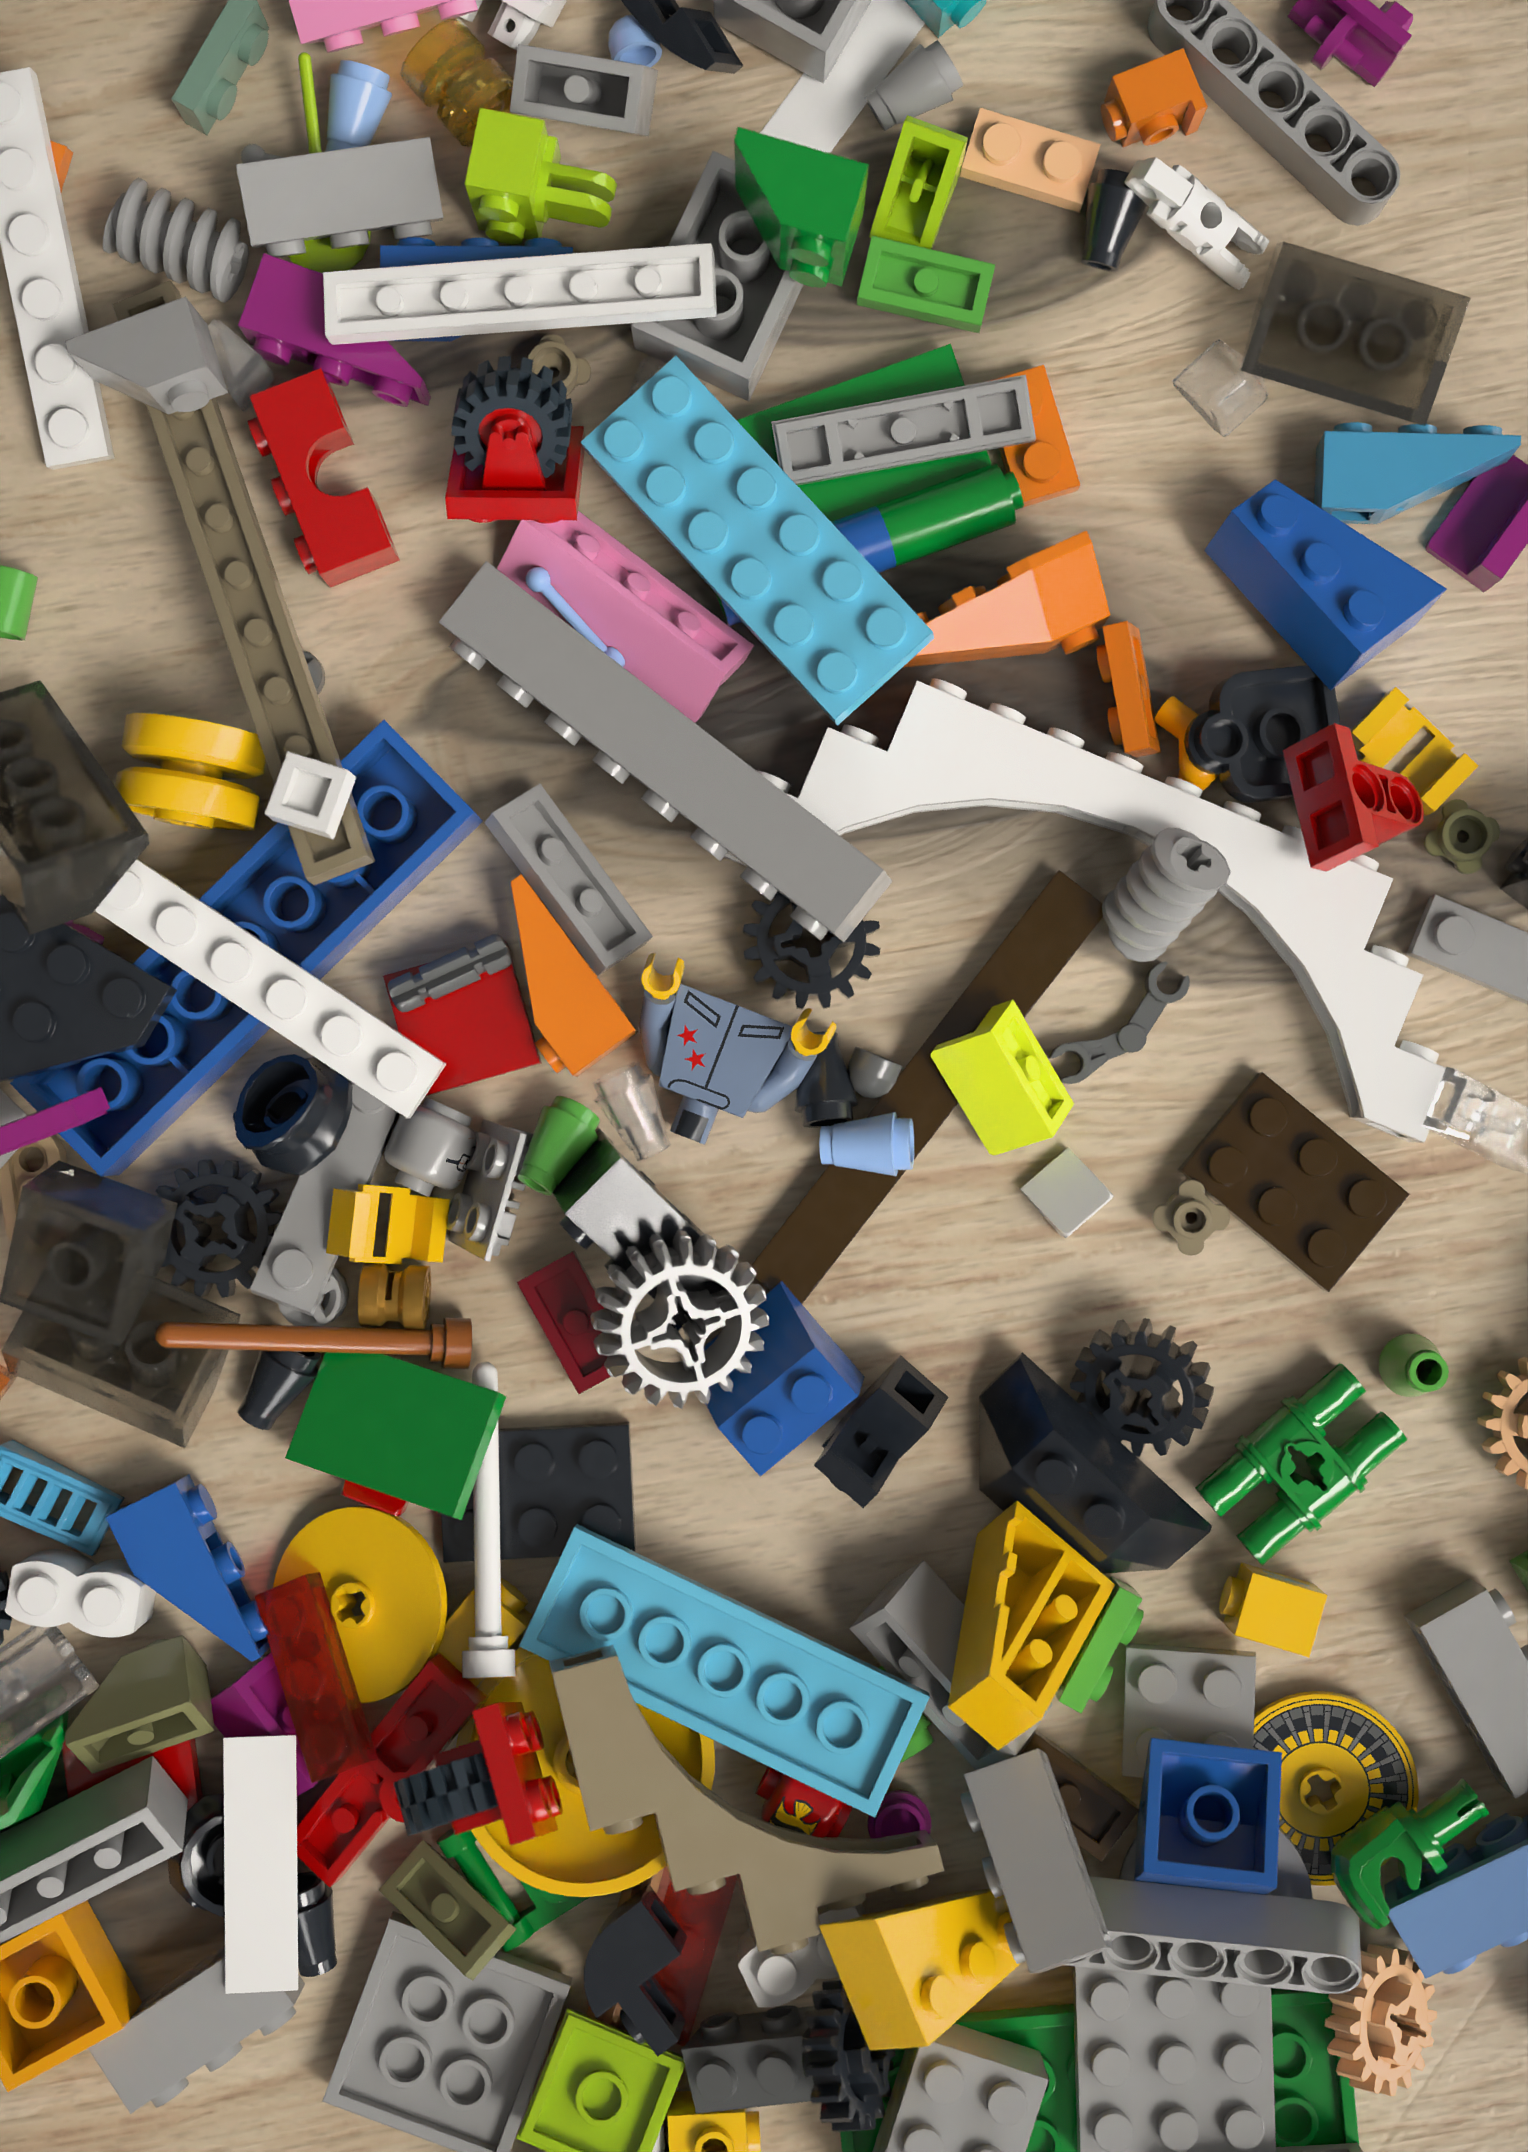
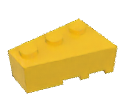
M1019 1501L1014 1502L977 1533L947 1706L997 1750H1000L1041 1721L1115 1586L1111 1580Z
M991 1889L953 1893L907 1904L899 1908L864 1914L861 1917L819 1925L869 2050L928 2047L1020 1965L1015 1962L1004 1931V1924L1012 1922L1005 1897L1002 1895L995 1898Z

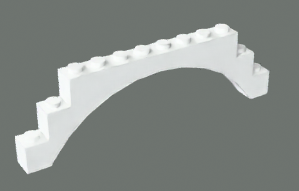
M932 679L930 685L919 681L916 682L888 751L877 748L879 739L865 730L846 724L841 732L828 727L798 798L788 794L791 787L789 783L771 774L756 770L840 836L912 813L980 806L1058 813L1127 834L1147 846H1151L1155 836L1166 828H1179L1193 833L1199 839L1216 847L1227 861L1231 873L1226 884L1221 886L1218 892L1249 917L1293 971L1326 1033L1347 1101L1350 1118L1404 1141L1425 1143L1454 1071L1436 1064L1439 1054L1427 1047L1405 1040L1402 1041L1400 1048L1395 1047L1423 974L1406 968L1409 958L1394 950L1373 945L1370 952L1364 950L1393 881V878L1376 872L1379 863L1374 859L1362 854L1327 872L1310 868L1300 828L1284 826L1282 832L1259 823L1261 814L1250 807L1226 801L1222 808L1201 799L1202 789L1192 783L1175 777H1167L1165 783L1141 774L1144 766L1132 758L1114 752H1108L1106 759L1083 750L1084 740L1072 733L1051 727L1048 733L1044 734L1023 725L1026 717L1020 712L997 703H991L988 710L965 701L967 695L965 690L940 679ZM728 852L725 855V858L746 866Z

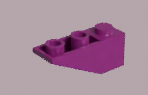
M263 253L238 324L250 345H253L252 352L278 365L288 366L290 359L313 366L312 371L321 368L328 381L339 386H348L350 379L373 387L372 393L376 397L397 406L408 407L410 400L426 406L429 405L431 396L424 380L388 341L332 345L325 336L323 273Z

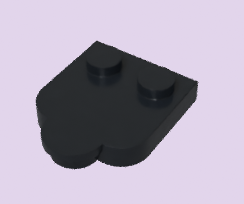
M1308 665L1237 673L1221 681L1214 688L1209 700V711L1198 715L1190 722L1184 740L1186 753L1196 768L1207 774L1219 775L1221 784L1226 792L1238 801L1254 803L1294 798L1283 750L1333 723L1341 725L1335 688L1330 691Z

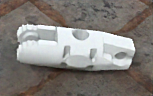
M1156 157L1136 161L1125 180V184L1150 207L1146 214L1159 227L1166 229L1171 237L1187 250H1190L1196 258L1227 284L1239 291L1241 288H1244L1251 272L1225 246L1231 241L1247 253L1260 255L1263 254L1270 241L1234 209L1227 207L1226 203L1206 185L1201 184L1198 178L1181 165H1174L1171 169Z

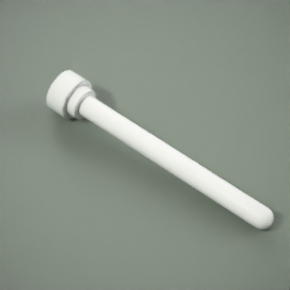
M489 1362L477 1364L472 1371V1384L498 1392V1373L495 1366ZM497 1422L473 1487L475 1637H469V1651H462L463 1678L515 1676V1649H508V1636H502L499 1433Z

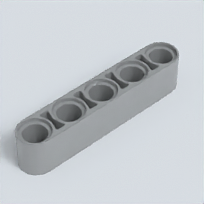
M1228 0L1154 1L1147 28L1150 39L1164 55L1184 48L1200 89L1338 219L1346 224L1359 226L1368 224L1379 216L1397 189L1400 180L1398 163L1390 152ZM1174 5L1183 6L1192 13L1194 19L1188 21L1177 20L1170 15L1167 8ZM1219 48L1229 49L1236 54L1240 63L1233 65L1224 64L1215 57L1213 50ZM1270 91L1278 94L1285 102V107L1277 109L1267 106L1259 97V93ZM1310 134L1322 136L1330 144L1331 151L1318 152L1312 149L1306 142L1305 136ZM1351 178H1366L1376 188L1377 195H1362L1352 185Z
M1089 1876L1114 1948L1065 1964L1066 1966L1315 1993L1341 1994L1354 1989L1362 1979L1359 1919L1353 1909L1333 1901Z

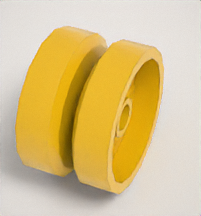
M154 713L126 714L121 747L132 758L158 765L160 769L129 767L117 772L112 801L114 807L179 826L208 830L219 828L255 831L260 802L259 796L250 788L222 780V777L251 779L264 774L266 759L256 733L178 716Z

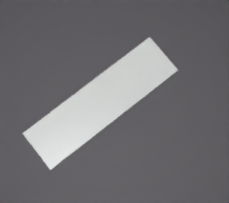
M871 0L825 83L823 84L804 73L760 133L831 153L866 105L865 97L874 92L875 88L886 78L925 22L904 0Z
M296 1735L223 1738L225 1994L298 1990Z

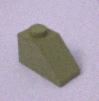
M183 1635L172 1639L154 1641L147 1645L146 1648L121 1656L65 1732L66 1746L93 1774L215 1731L207 1665Z

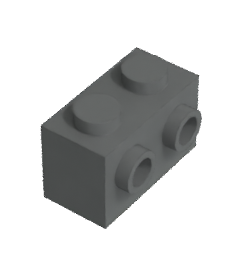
M784 2005L772 2008L766 2012L740 2015L734 2012H725L703 2020L700 2023V2028L681 2049L696 2114L810 2102L814 2081L812 2077H805L802 2053L806 2050L802 2046V2039L810 2037V2027L805 2019L806 2011H815V2007L798 2008L794 2005Z

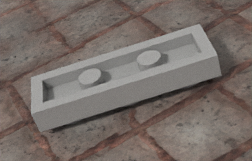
M541 784L495 810L484 822L597 976L643 947L653 937Z

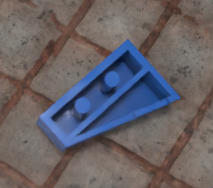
M1276 479L1234 508L1204 550L1330 691L1413 628L1447 590L1438 582Z

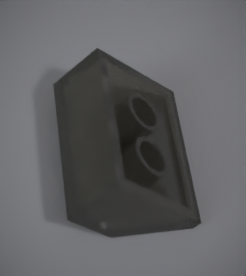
M1284 241L1276 243L1255 307L1240 371L1426 426L1471 297Z
M63 1238L1 1353L9 1373L182 1448H186L214 1393L229 1349L166 1348L156 1341V1329L160 1324L167 1321L239 1324L241 1316L239 1313Z

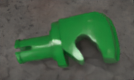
M1463 1778L1457 1781L1455 1786L1417 1813L1413 1808L1407 1811L1400 1801L1390 1808L1384 1806L1340 1838L1331 1850V1873L1338 1889L1359 1918L1372 1928L1378 1930L1390 1923V1920L1387 1918L1390 1909L1385 1901L1380 1884V1868L1385 1859L1390 1857L1397 1858L1401 1878L1409 1888L1417 1890L1420 1886L1422 1857L1438 1875L1448 1867L1441 1857L1445 1853L1442 1846L1481 1817H1486L1490 1814L1483 1802H1479L1477 1794Z

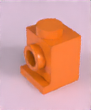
M1182 48L1112 76L1104 103L1101 105V116L1105 130L1113 142L1120 140L1122 147H1126L1142 140L1145 146L1164 141L1175 134L1179 129L1178 125L1182 126L1185 136L1197 132L1208 106L1185 50Z

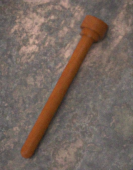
M444 1317L442 1324L431 1323L430 1330L167 1321L157 1327L155 1338L158 1344L166 1348L429 1355V1362H441L442 1369H469L472 1353V1322L470 1318Z

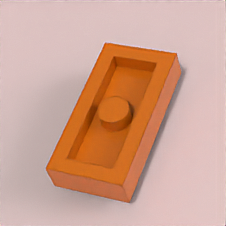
M1044 365L993 379L998 380L1026 374L1036 440L1035 442L999 448L1006 473L1012 471L1018 481L1024 507L1076 492L1080 487Z
M1129 621L1102 626L1105 644L1097 646V660L1104 683L1112 682L1116 706L1108 708V722L1115 745L1123 744L1124 752L1136 758L1161 753L1139 628Z

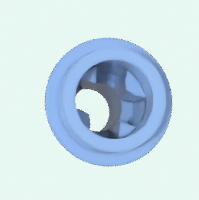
M350 60L340 61L338 73L330 75L326 138L328 142L325 152L370 145L392 97V93L387 90L390 80L388 74L362 63Z
M896 1112L838 1123L834 1124V1126H821L819 1137L821 1163L897 1176L898 1170H912L914 1165V1128L912 1118H897Z

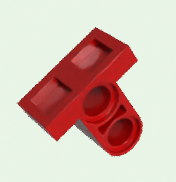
M1333 723L1283 750L1310 868L1327 872L1379 847L1380 844L1419 826L1423 822V804L1414 785L1407 777L1400 773L1359 761L1350 728Z

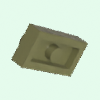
M424 1840L416 1846L379 1889L464 1976L471 1980L477 1977L517 1930L440 1853Z

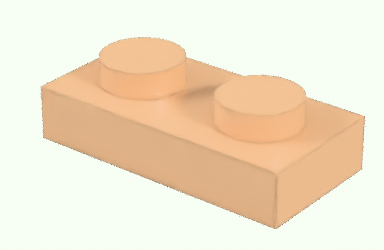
M980 108L962 164L960 177L1080 213L1101 144Z

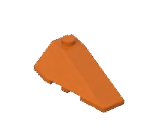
M1087 530L1006 567L1008 573L996 582L998 587L988 592L985 586L976 588L969 586L951 595V599L938 607L941 616L929 620L925 612L918 613L917 615L933 631L934 639L902 668L1042 654L1062 646L1065 654H1070L1100 639L1097 630L1102 628L1110 617V611L1093 544Z

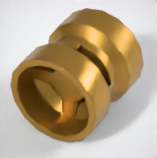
M364 1263L358 1292V1320L360 1326L380 1327L386 1321H397L407 1329H426L431 1302L430 1266L409 1265L403 1271L390 1270L384 1263Z

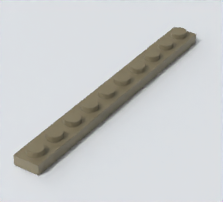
M170 280L112 305L117 319L120 321L180 299L181 295ZM216 397L210 399L204 407L198 410L174 412L169 415L147 405L274 785L278 779L287 751L343 768ZM350 793L334 839L288 825L306 880L314 886L375 862L352 793Z

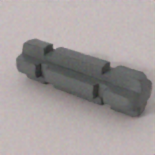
M492 934L474 942L476 948L468 950V948L463 947L418 967L420 971L418 974L413 975L407 972L390 980L387 985L394 1005L399 1011L408 1012L426 1004L425 998L431 996L435 1000L480 980V974L487 971L491 975L509 967L512 963V958L504 939L499 934Z

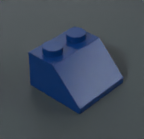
M782 1281L767 1292L766 1300L757 1306L763 1309L769 1316V1325L754 1330L764 1341V1350L755 1352L745 1351L744 1353L752 1364L751 1373H742L734 1368L728 1374L733 1382L732 1392L724 1391L717 1382L708 1387L711 1395L709 1403L706 1404L718 1429L760 1477L857 1398L865 1378ZM720 1333L704 1345V1351L715 1342Z
M1150 1738L1138 1812L1134 1881L1256 1894H1268L1276 1889L1282 1752Z

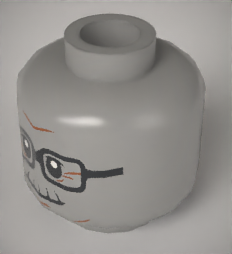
M427 1097L423 1105L418 1106L411 1118L400 1115L384 1150L386 1161L399 1169L394 1181L428 1197L434 1186L446 1190L456 1188L465 1174L467 1163L471 1161L476 1150L475 1132L469 1128L472 1118Z

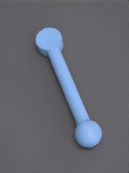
M543 567L530 569L526 575V584L533 592H541L578 633L624 667L625 659L617 649L607 647L550 584L551 580L548 571Z

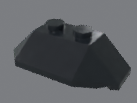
M1023 1352L981 1392L979 1396V1490L1003 1512L1014 1502L1019 1501L1102 1574L1166 1570L1210 1533L1212 1525Z

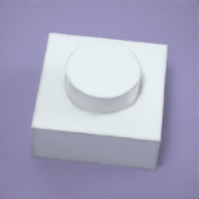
M287 751L265 815L273 821L334 839L356 777L349 770Z

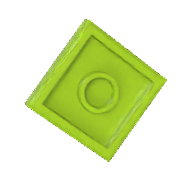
M568 2007L516 2139L547 2152H652L685 2067L683 2056L667 2049L657 2057L647 2042L639 2044L628 2032Z

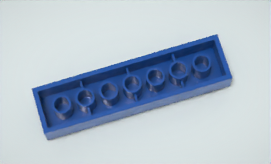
M385 720L376 726L341 761L343 769L349 770L356 777L351 793L375 862L314 886L306 880L288 825L278 822L199 899L320 980L483 822ZM150 947L133 964L177 989V992L144 1046L120 1053L112 1052L85 1059L78 1064L33 1076H21L14 1078L10 1082L37 1112L94 1089L102 1088L110 1107L106 1110L107 1113L59 1133L100 1177L121 1175L270 1029L269 1026Z

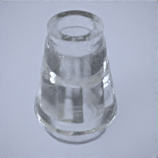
M638 1061L617 1068L593 1082V1086L598 1094L594 1102L627 1147L632 1150L637 1161L650 1158L671 1145L666 1134L667 1130L652 1074H644Z

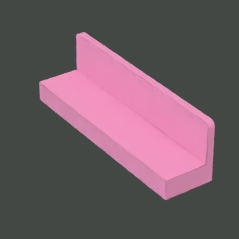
M578 511L577 520H560L548 524L539 523L534 520H521L497 567V570L571 626L541 592H533L526 584V575L530 569L543 567L550 575V584L607 647H613L623 655L625 659L623 668L694 723L701 718L719 687L744 663L754 647L752 643L580 511Z

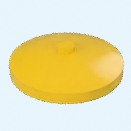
M520 1647L515 1650V1676L486 1677L482 1681L478 1689L487 1698L478 1709L498 1702L522 1701L525 1713L529 1711L535 1713L544 1741V1749L536 1751L543 1777L551 1775L555 1780L562 1802L563 1814L555 1817L558 1826L557 1831L512 1846L509 1844L503 1820L472 1829L471 1831L483 1849L498 1865L520 1881L534 1888L564 1896L592 1897L616 1893L636 1886L666 1867L654 1813L643 1816V1824L627 1832L609 1835L604 1833L603 1828L590 1831L550 1668V1661ZM636 1703L656 1738L692 1777L712 1791L715 1771L714 1740ZM473 1716L458 1733L456 1747L480 1739Z

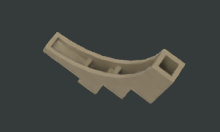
M613 1645L549 1662L590 1831L603 1828L604 1833L609 1835L627 1832L643 1824V1816L654 1813L668 1874L674 1891L687 1888L688 1894L691 1895L712 1892L726 1884L725 1877L736 1875L750 1934L758 1952L770 1949L772 1954L780 1955L792 1953L807 1946L809 1943L808 1938L822 1934L819 1928L821 1923L817 1907L827 1905L830 1910L851 1908L866 1900L865 1893L890 1887L891 1891L894 1892L914 1890L929 1882L928 1875L944 1871L938 1844L926 1830L881 1838H820L776 1826L730 1805L692 1777L656 1738L632 1698Z

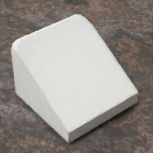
M1069 1147L1063 1150L1020 1188L1059 1235L1064 1238L1070 1236L1114 1197L1108 1188Z

